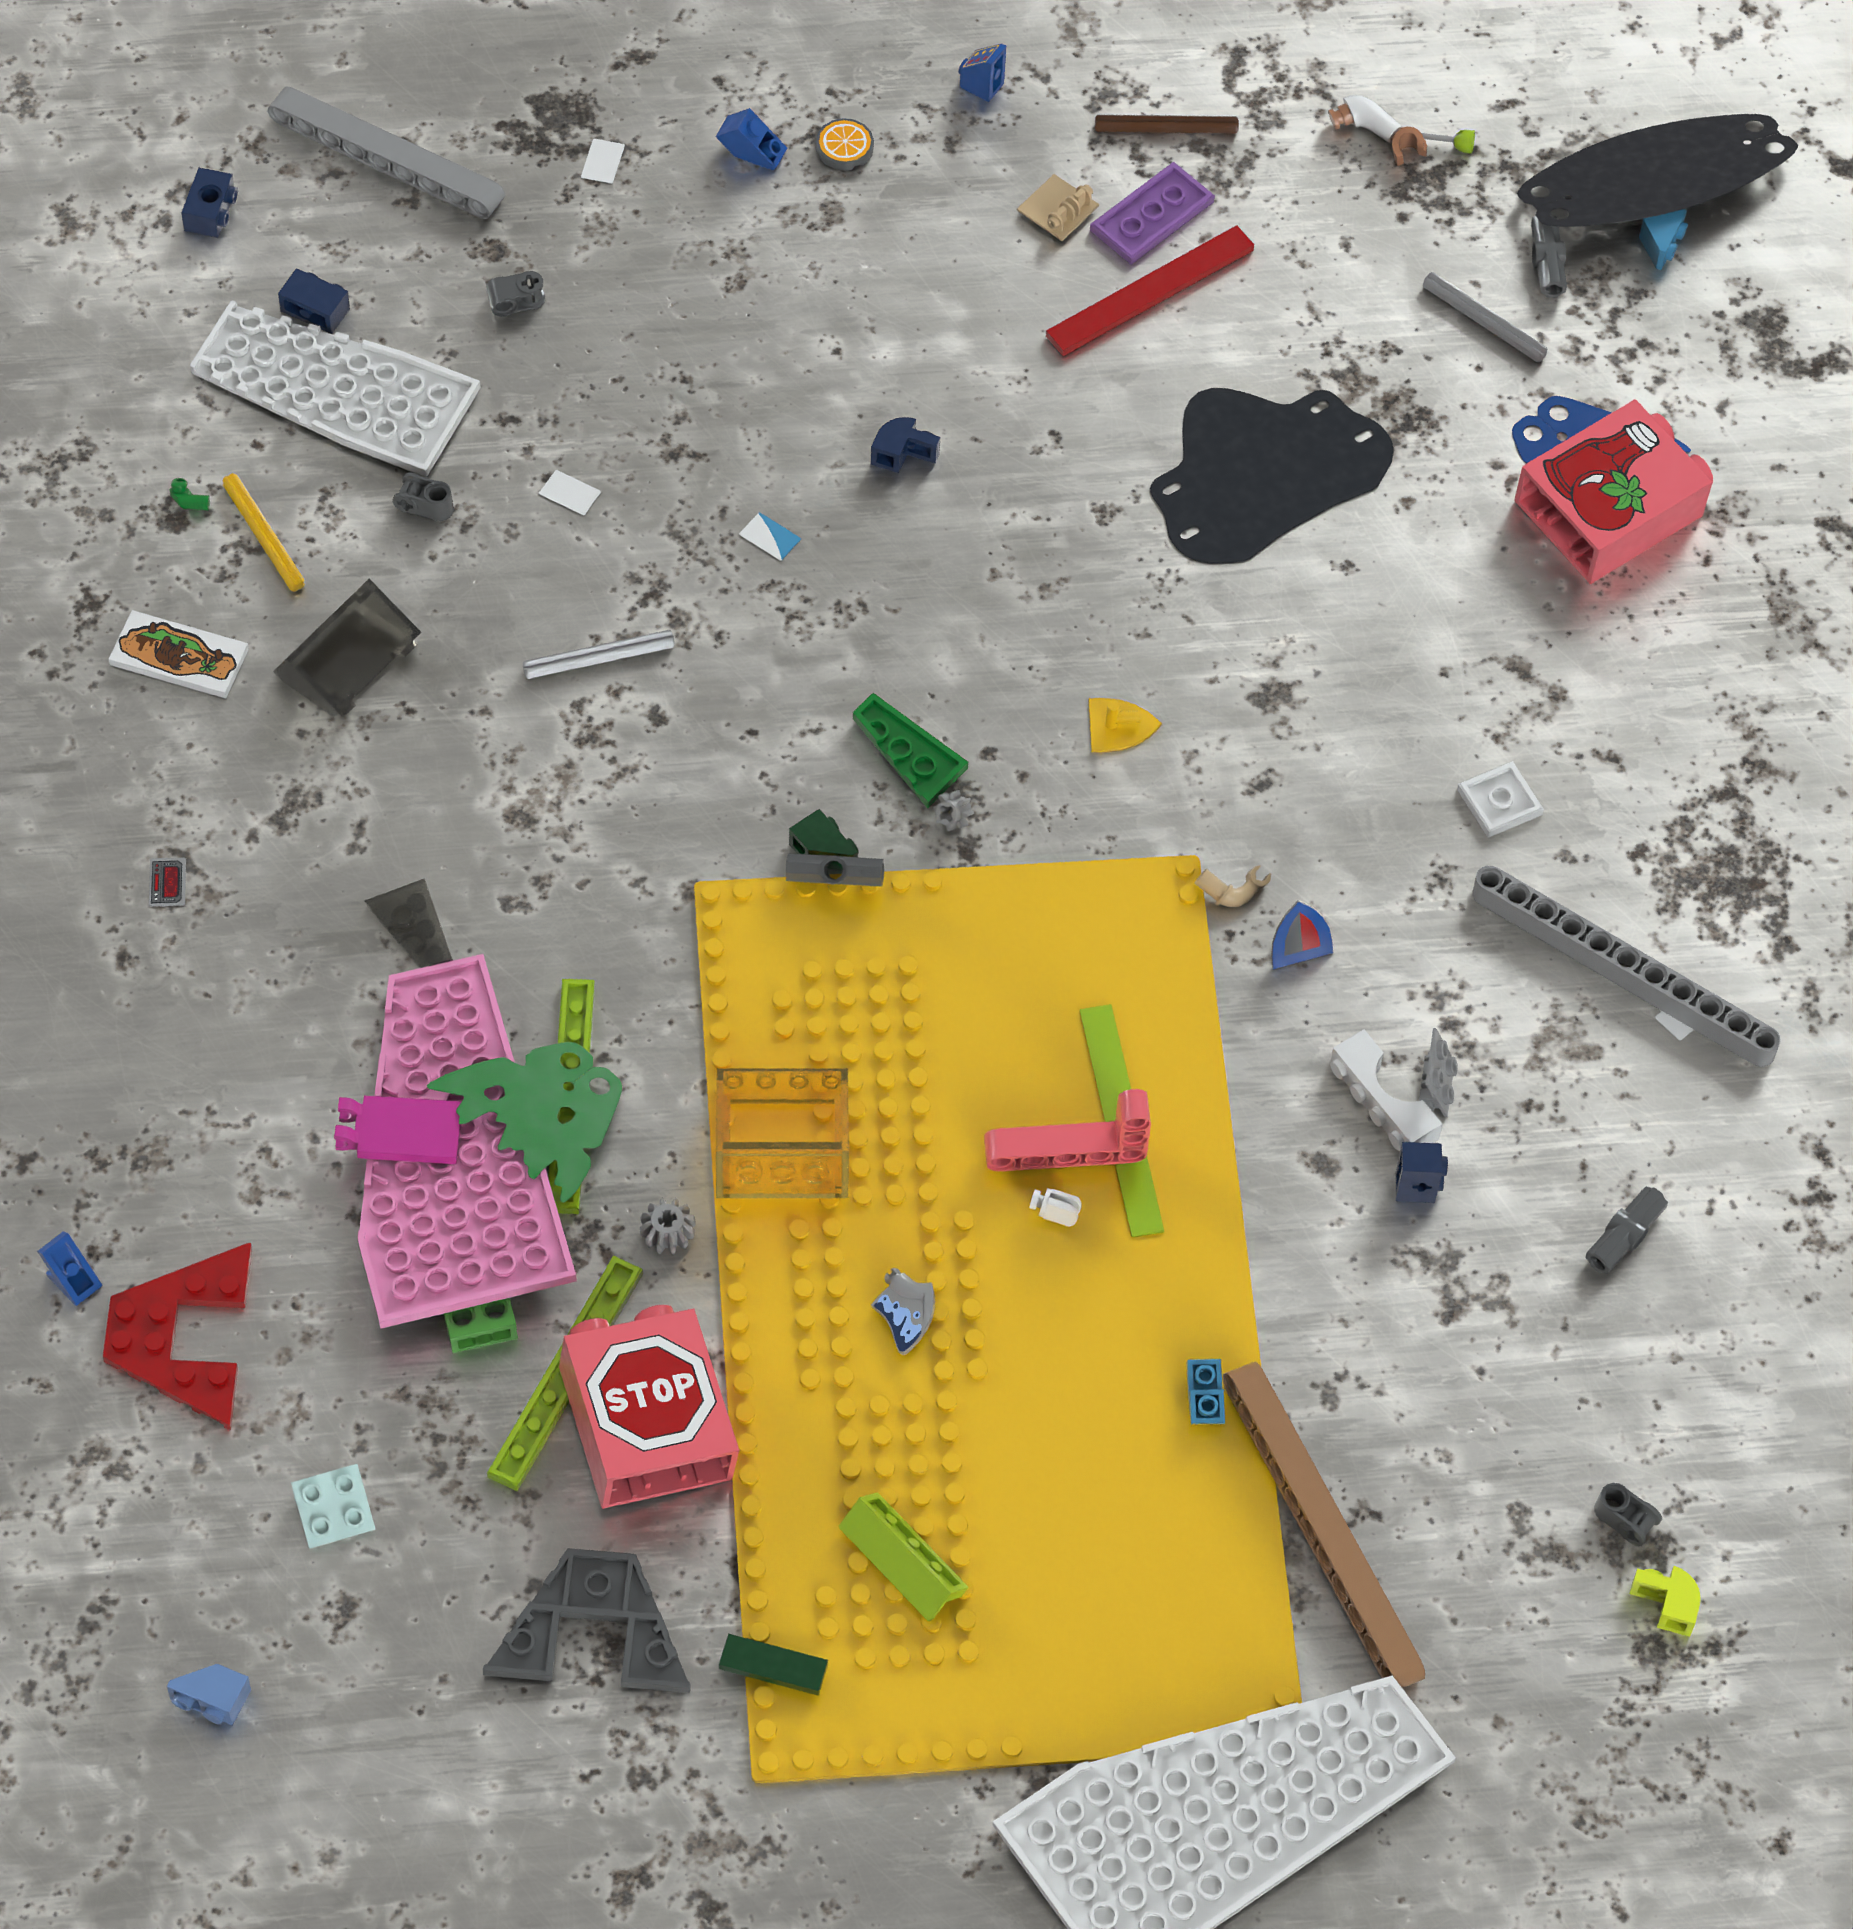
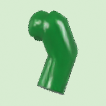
M175 478L171 481L170 496L181 508L209 511V495L192 494L187 488L188 482L183 478Z

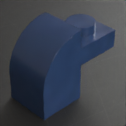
M900 417L892 419L879 429L871 446V465L899 473L907 455L936 464L940 455L941 437L929 431L917 430L915 418Z

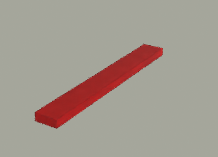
M1236 225L1046 330L1045 337L1062 356H1065L1254 251L1255 244Z

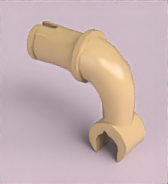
M1261 865L1255 866L1247 873L1246 882L1241 887L1233 888V885H1226L1206 868L1194 884L1215 899L1216 905L1239 907L1248 903L1258 889L1263 888L1270 882L1271 873L1265 876L1262 881L1256 880V871Z

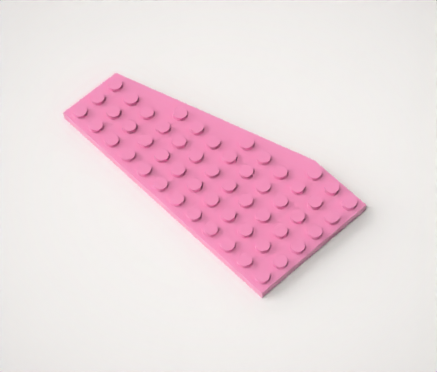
M484 954L389 975L381 1053L379 1054L374 1096L463 1101L464 1097L461 1095L431 1090L427 1088V1084L445 1074L479 1062L500 1057L508 1058L514 1062ZM496 1085L487 1088L484 1091V1095L496 1101L504 1097L505 1092L503 1087ZM488 1112L466 1124H461L457 1164L367 1159L360 1229L358 1230L357 1239L380 1329L577 1281L546 1169L544 1168L537 1178L532 1179L528 1175L529 1168L523 1161V1150L515 1151L512 1148L498 1150L506 1124L496 1121L497 1113Z

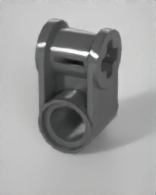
M526 271L506 277H496L486 284L492 313L499 317L527 310H535L540 308L545 302V293L542 289L543 278L535 271ZM528 279H530L531 286H528ZM531 295H534V298H535V301H534V302H532V297H531Z
M406 473L403 476V485L399 493H396L392 499L393 505L397 509L435 521H444L452 516L454 506L451 489L447 483L425 478L415 473Z
M1610 1483L1604 1486L1594 1505L1595 1514L1601 1521L1605 1522L1620 1533L1624 1539L1636 1546H1642L1646 1542L1645 1536L1654 1525H1659L1662 1521L1660 1512L1653 1505L1643 1501L1619 1483ZM1606 1499L1616 1501L1619 1507L1609 1506L1606 1503Z

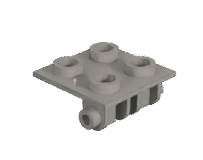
M1433 1028L1430 1051L1424 1058L1423 1081L1421 1082L1422 1089H1420L1419 1101L1423 1100L1432 1112L1434 1109L1440 1108L1444 1117H1448L1449 1104H1452L1454 1101L1452 1080L1453 1076L1457 1075L1458 1065L1456 1058L1452 1057L1448 1050L1447 1042L1441 1038L1437 1029Z

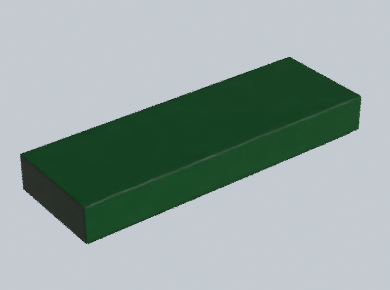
M729 1633L719 1662L720 1670L818 1696L828 1667L827 1659Z

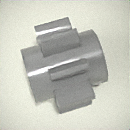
M960 790L951 792L950 795L948 793L939 795L941 803L933 807V810L936 811V823L947 825V831L957 827L963 828L968 826L966 818L974 814V811L971 810V798L960 796Z

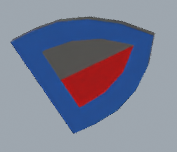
M1297 900L1285 913L1272 941L1271 957L1273 969L1333 953L1330 928L1323 916L1312 906Z

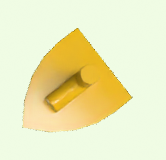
M1111 698L1088 699L1091 752L1120 751L1136 746L1151 737L1162 725L1150 712L1136 704Z

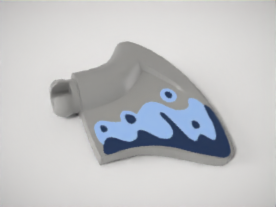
M892 1268L891 1274L886 1273L884 1276L885 1282L889 1284L888 1288L876 1298L871 1306L888 1323L898 1352L901 1355H906L918 1344L930 1326L935 1311V1295L932 1282L917 1283L905 1273H901L897 1268Z

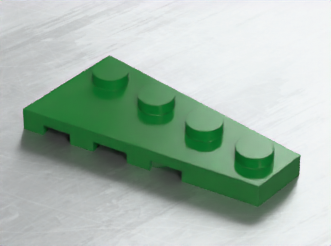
M872 693L853 711V720L927 809L939 798V795L943 794L968 769L967 760L876 694Z

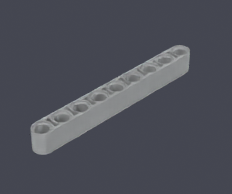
M283 88L268 107V114L276 123L479 218H489L505 197L503 188L495 181L295 88Z

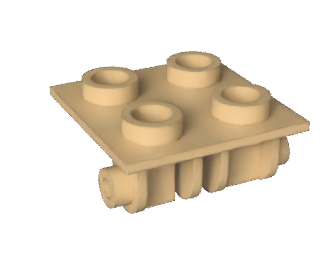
M1053 174L1017 208V211L1063 241L1099 207V204L1092 200L1093 189L1089 185L1085 184L1076 189Z

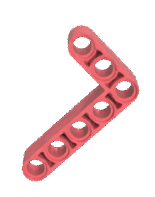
M1130 1089L1120 1093L1117 1101L1115 1121L990 1130L984 1135L987 1168L993 1171L1126 1164L1142 1161L1147 1156L1151 1128L1147 1092L1140 1089Z

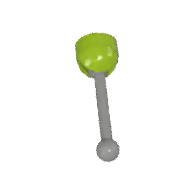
M1460 130L1454 137L1422 133L1424 139L1452 142L1460 152L1469 154L1473 152L1475 130Z

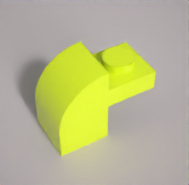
M1673 1566L1670 1577L1663 1576L1661 1572L1654 1569L1642 1570L1637 1568L1629 1594L1663 1603L1657 1628L1690 1637L1696 1623L1701 1600L1698 1585L1692 1576L1676 1566Z

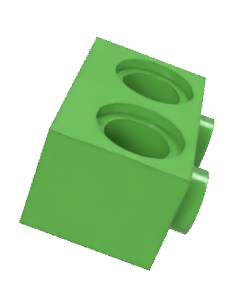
M510 1298L443 1314L452 1353L518 1338ZM493 1312H500L503 1314L498 1318L489 1317V1315ZM462 1319L470 1321L466 1325L456 1324V1322Z

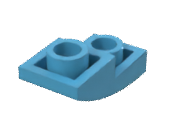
M1221 1359L1187 1360L1191 1425L1225 1424Z

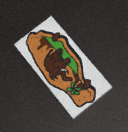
M132 610L109 657V664L226 699L249 647L248 643Z

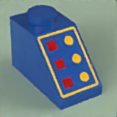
M1001 43L977 49L969 59L965 58L958 70L960 74V88L990 102L1004 84L1007 46Z

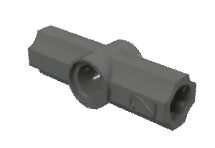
M1550 212V215L1553 218L1557 219V216L1552 215ZM1534 216L1531 221L1533 237L1532 263L1533 267L1537 268L1540 292L1546 295L1547 298H1557L1559 295L1566 293L1567 288L1564 269L1566 261L1565 243L1560 241L1559 227L1544 225Z
M788 853L786 881L882 887L885 870L884 859ZM833 861H838L843 867L842 875L838 879H833L828 874V866Z
M1646 1186L1625 1210L1621 1208L1612 1217L1606 1226L1605 1233L1586 1253L1585 1258L1589 1261L1591 1267L1599 1273L1604 1272L1608 1274L1629 1250L1633 1251L1639 1246L1647 1235L1649 1227L1667 1208L1668 1201L1664 1198L1663 1193L1654 1187L1649 1188Z

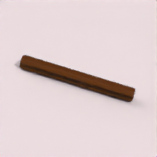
M1096 115L1095 130L1096 132L1236 134L1239 130V120L1237 116Z

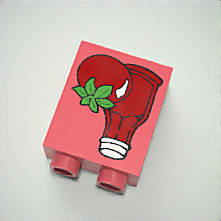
M1634 399L1523 465L1514 501L1587 582L1592 584L1701 518L1713 484V475L1703 458L1695 454L1688 456L1674 441L1675 437L1672 427L1662 415L1658 413L1650 415Z

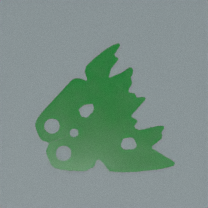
M573 1042L535 1048L526 1055L524 1066L514 1063L508 1058L500 1057L445 1074L427 1084L428 1089L464 1097L456 1110L460 1116L459 1124H466L488 1112L497 1113L496 1121L506 1124L498 1150L512 1148L515 1151L523 1150V1161L529 1168L528 1175L530 1178H537L544 1168L556 1160L558 1173L554 1184L562 1187L560 1201L563 1203L569 1200L577 1191L591 1167V1159L583 1151V1148H597L602 1144L622 1092L620 1079L605 1067H593V1056L582 1046ZM570 1052L576 1054L581 1062L579 1067L567 1069L560 1063V1057L564 1053ZM594 1078H603L609 1083L610 1090L606 1094L599 1095L592 1092L589 1084ZM571 1082L574 1084V1089L567 1091L563 1088V1084ZM496 1085L504 1088V1097L495 1101L484 1095V1091L487 1088ZM570 1107L575 1112L574 1118L569 1122L561 1124L557 1118L560 1108Z

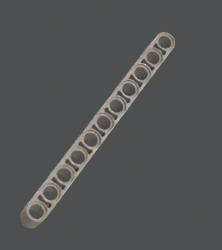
M1484 866L1478 870L1472 891L1473 898L1478 904L1748 1062L1759 1067H1765L1774 1061L1780 1044V1035L1774 1028L1494 866ZM1484 884H1489L1493 887H1486ZM1511 900H1516L1520 903H1514ZM1538 916H1544L1547 919H1541ZM1565 932H1571V933H1574L1575 935H1569V934H1566ZM1593 948H1599L1602 951H1596ZM1620 964H1626L1630 967H1623ZM1648 980H1654L1657 983H1651ZM1675 996H1681L1685 1000L1678 999ZM1703 1012L1711 1013L1713 1016L1705 1015ZM1730 1028H1736L1741 1032H1735ZM1758 1044L1766 1045L1768 1048H1762Z

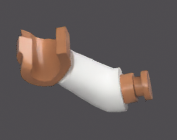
M1359 95L1347 96L1343 98L1344 104L1337 106V111L1333 109L1328 110L1335 130L1340 129L1341 124L1345 126L1353 124L1355 128L1359 126L1364 127L1392 144L1393 156L1397 166L1404 164L1401 152L1404 148H1414L1419 155L1427 156V143L1422 133L1414 127H1402L1371 99Z

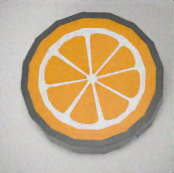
M846 118L832 120L823 125L817 133V154L820 155L825 165L834 169L852 170L854 166L866 164L873 155L874 138L872 132L865 124L857 120Z

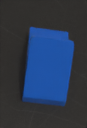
M63 1231L37 1251L49 1269L46 1275L74 1305L77 1306L103 1286L68 1233Z

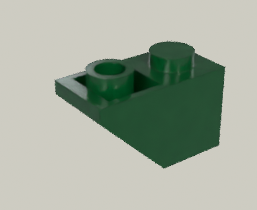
M820 809L789 828V845L797 854L858 857L859 850L854 841L850 838L846 839L840 832L836 821L830 816L826 817ZM833 861L829 864L828 869L843 870V867L838 861Z

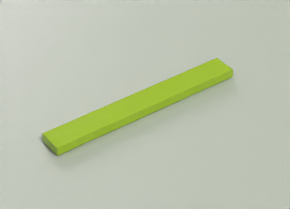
M562 979L558 1043H577L589 1053L591 1048L594 980ZM570 1052L564 1053L560 1057V1063L567 1069H575L579 1067L581 1062L576 1054ZM565 1082L563 1088L571 1091L574 1089V1084ZM561 1107L557 1116L558 1121L561 1124L571 1121L575 1116V1112L570 1107ZM554 1160L549 1165L548 1179L558 1213L579 1214L581 1185L569 1200L564 1203L561 1202L562 1187L554 1184L558 1173L557 1161Z
M1112 1005L1080 1009L1105 1122L1115 1121L1118 1096L1123 1091L1130 1090L1131 1086ZM1147 1156L1139 1162L1115 1164L1131 1236L1138 1237L1163 1233L1164 1227Z
M613 1255L571 1329L580 1322L594 1318L606 1319L609 1326H613L642 1277L643 1269ZM563 1343L487 1472V1478L515 1491L519 1490L569 1403L559 1369Z

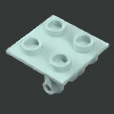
M358 1464L291 1482L309 1549L375 1530Z

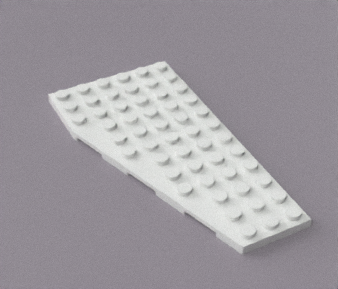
M1393 1676L1353 1686L1350 1690L1300 1704L1296 1702L1247 1716L1246 1719L1197 1733L1189 1732L1146 1744L1140 1749L1090 1763L1088 1761L1079 1763L994 1820L992 1826L1067 1929H1214L1453 1764L1456 1757Z

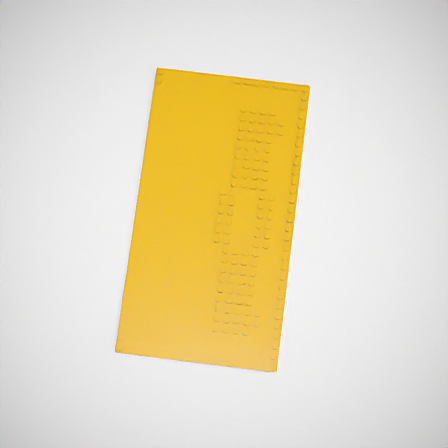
M1196 855L884 871L882 887L786 881V877L699 881L694 885L728 1416L739 1447L732 1483L742 1637L828 1660V1667L819 1696L745 1676L751 1777L755 1783L1093 1762L1140 1749L1146 1744L1189 1732L1197 1733L1296 1702L1298 1704L1302 1703L1276 1483L1229 1398L1223 1383L1224 1373L1252 1362H1257L1261 1366L1205 898L1204 891L1194 884L1201 875L1200 859ZM829 874V876L833 879H838L842 875ZM1112 1005L1131 1089H1140L1147 1092L1151 1120L1147 1159L1164 1227L1163 1233L1138 1237L1131 1236L1115 1164L1013 1171H993L987 1168L984 1135L990 1130L1105 1122L1080 1009ZM1047 1188L1079 1197L1082 1207L1078 1213L1077 1222L1068 1227L1040 1217L1039 1212L1041 1208L1036 1207V1210L1029 1208L1034 1190L1041 1191V1195L1044 1196ZM892 1268H897L901 1273H905L917 1283L932 1282L935 1295V1311L930 1326L918 1344L906 1355H901L898 1352L888 1323L871 1306L876 1298L888 1288L889 1284L885 1282L884 1276L886 1273L890 1275ZM1221 1359L1225 1424L1191 1425L1187 1360ZM878 1492L969 1587L962 1597L946 1602L933 1620L927 1621L840 1530V1523L860 1497Z

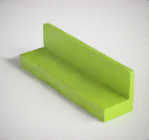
M878 1492L860 1497L839 1525L840 1530L927 1621L933 1620L946 1602L962 1597L969 1588Z

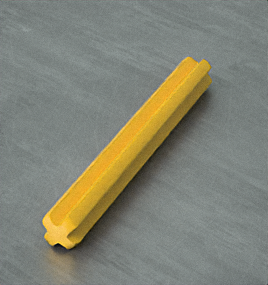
M231 473L229 476H225L222 480L223 487L288 588L293 592L302 589L305 586L303 576L238 475Z

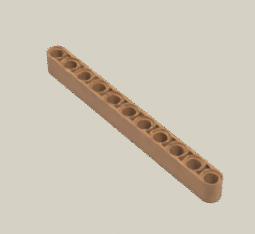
M1252 1362L1224 1373L1223 1383L1229 1398L1380 1677L1393 1676L1402 1688L1424 1680L1425 1669L1417 1651L1263 1369L1257 1362Z

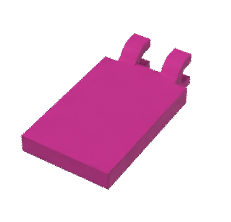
M364 1096L363 1104L351 1098L339 1097V1122L350 1123L355 1121L356 1123L355 1130L348 1126H335V1149L341 1151L357 1150V1158L457 1164L461 1124H459L460 1116L456 1110L462 1101Z

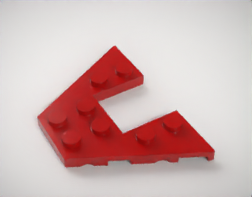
M243 1244L112 1295L110 1297L103 1350L104 1362L116 1369L126 1371L130 1377L139 1382L142 1380L159 1389L161 1394L178 1403L190 1406L194 1412L198 1414L203 1413L223 1424L227 1430H231L238 1375L237 1363L172 1360L179 1305L246 1308L252 1244Z

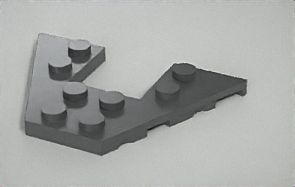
M567 1548L555 1570L550 1572L535 1598L527 1604L517 1618L515 1626L502 1639V1644L488 1664L483 1666V1675L552 1681L560 1617L625 1622L628 1625L621 1687L690 1693L691 1691L690 1682L687 1680L679 1661L678 1653L672 1644L665 1622L656 1606L637 1555L631 1553Z

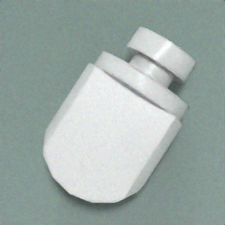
M1047 1188L1045 1196L1041 1195V1191L1035 1189L1029 1208L1036 1210V1207L1041 1208L1039 1216L1043 1217V1219L1070 1227L1077 1222L1082 1202L1077 1196L1055 1189Z

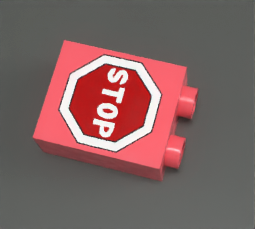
M655 1305L639 1312L635 1316L634 1321L609 1326L606 1319H589L575 1325L570 1330V1335L564 1336L559 1369L602 1509L732 1480L739 1447L694 1308L674 1312L673 1308L669 1305Z

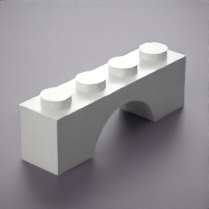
M1365 1029L1333 1048L1330 1067L1334 1075L1346 1082L1350 1087L1353 1098L1358 1103L1362 1102L1369 1111L1372 1121L1378 1127L1382 1126L1387 1132L1389 1140L1396 1150H1401L1402 1142L1434 1143L1439 1140L1443 1124L1423 1100L1414 1102L1401 1101L1391 1097L1381 1088L1376 1074L1381 1067L1384 1052Z

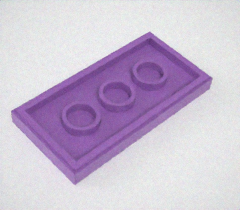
M1172 162L1090 224V231L1132 265L1214 203L1215 195L1175 162Z

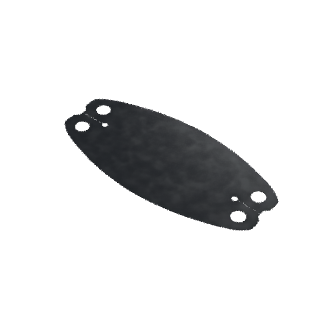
M1731 114L1675 121L1624 133L1577 151L1527 180L1519 188L1517 195L1524 203L1531 204L1536 208L1535 216L1542 224L1547 226L1577 227L1638 220L1686 209L1739 189L1788 160L1797 150L1798 144L1791 137L1782 135L1777 130L1779 125L1776 120L1768 115ZM1750 121H1758L1764 125V128L1761 131L1753 132L1746 129L1745 125ZM1745 140L1751 141L1750 144H1744L1743 142ZM1776 142L1782 144L1784 150L1780 153H1771L1766 150L1765 146ZM1543 186L1549 189L1550 194L1545 197H1536L1531 193V190L1535 187ZM1570 195L1572 198L1565 199L1564 196ZM1557 208H1563L1569 212V216L1565 219H1555L1550 215V212Z

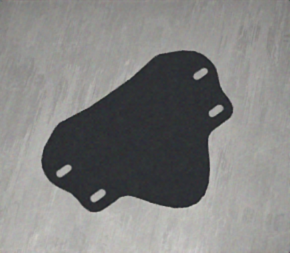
M1209 388L1199 391L1194 395L1185 408L1182 428V462L1177 467L1154 479L1150 486V492L1165 515L1167 531L1171 542L1182 554L1195 561L1212 564L1241 562L1251 559L1282 534L1332 506L1374 490L1380 484L1392 463L1394 447L1389 434L1380 424L1354 412L1338 396L1327 390L1314 391L1290 404H1279L1242 391L1228 388ZM1321 401L1329 403L1327 408L1318 413L1311 411V407ZM1363 431H1373V436L1362 442L1355 440V436ZM1179 482L1181 484L1179 490L1169 495L1163 493V489L1172 483ZM1193 526L1199 528V532L1188 539H1183L1180 536L1183 531Z

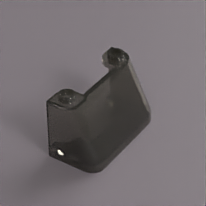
M369 578L294 650L273 673L281 681L333 718L338 714L343 718L356 706L352 700L400 653L406 657L418 645L414 639L422 632Z

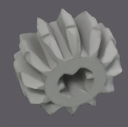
M663 1197L660 1200V1206L650 1203L648 1213H642L640 1217L642 1223L640 1235L645 1238L648 1248L657 1245L659 1255L665 1248H669L673 1255L676 1252V1246L686 1250L688 1240L693 1239L695 1236V1229L693 1228L696 1225L695 1217L690 1215V1208L687 1204L679 1207V1201L676 1198L671 1204H666Z

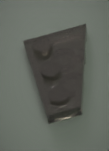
M425 878L364 900L367 907L418 968L453 961Z

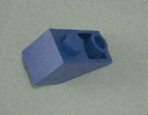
M750 108L728 115L715 136L734 157L770 170L776 169L787 150L782 141Z

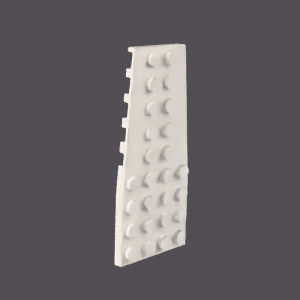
M233 300L230 301L190 364L191 373L346 447L427 477L481 388L480 381L403 351L367 340L358 343L349 340V335L336 331L335 335L322 332L320 326L309 323L308 327L292 323V318L284 315L280 319L265 315L264 309L254 307L252 311L238 307L237 301Z

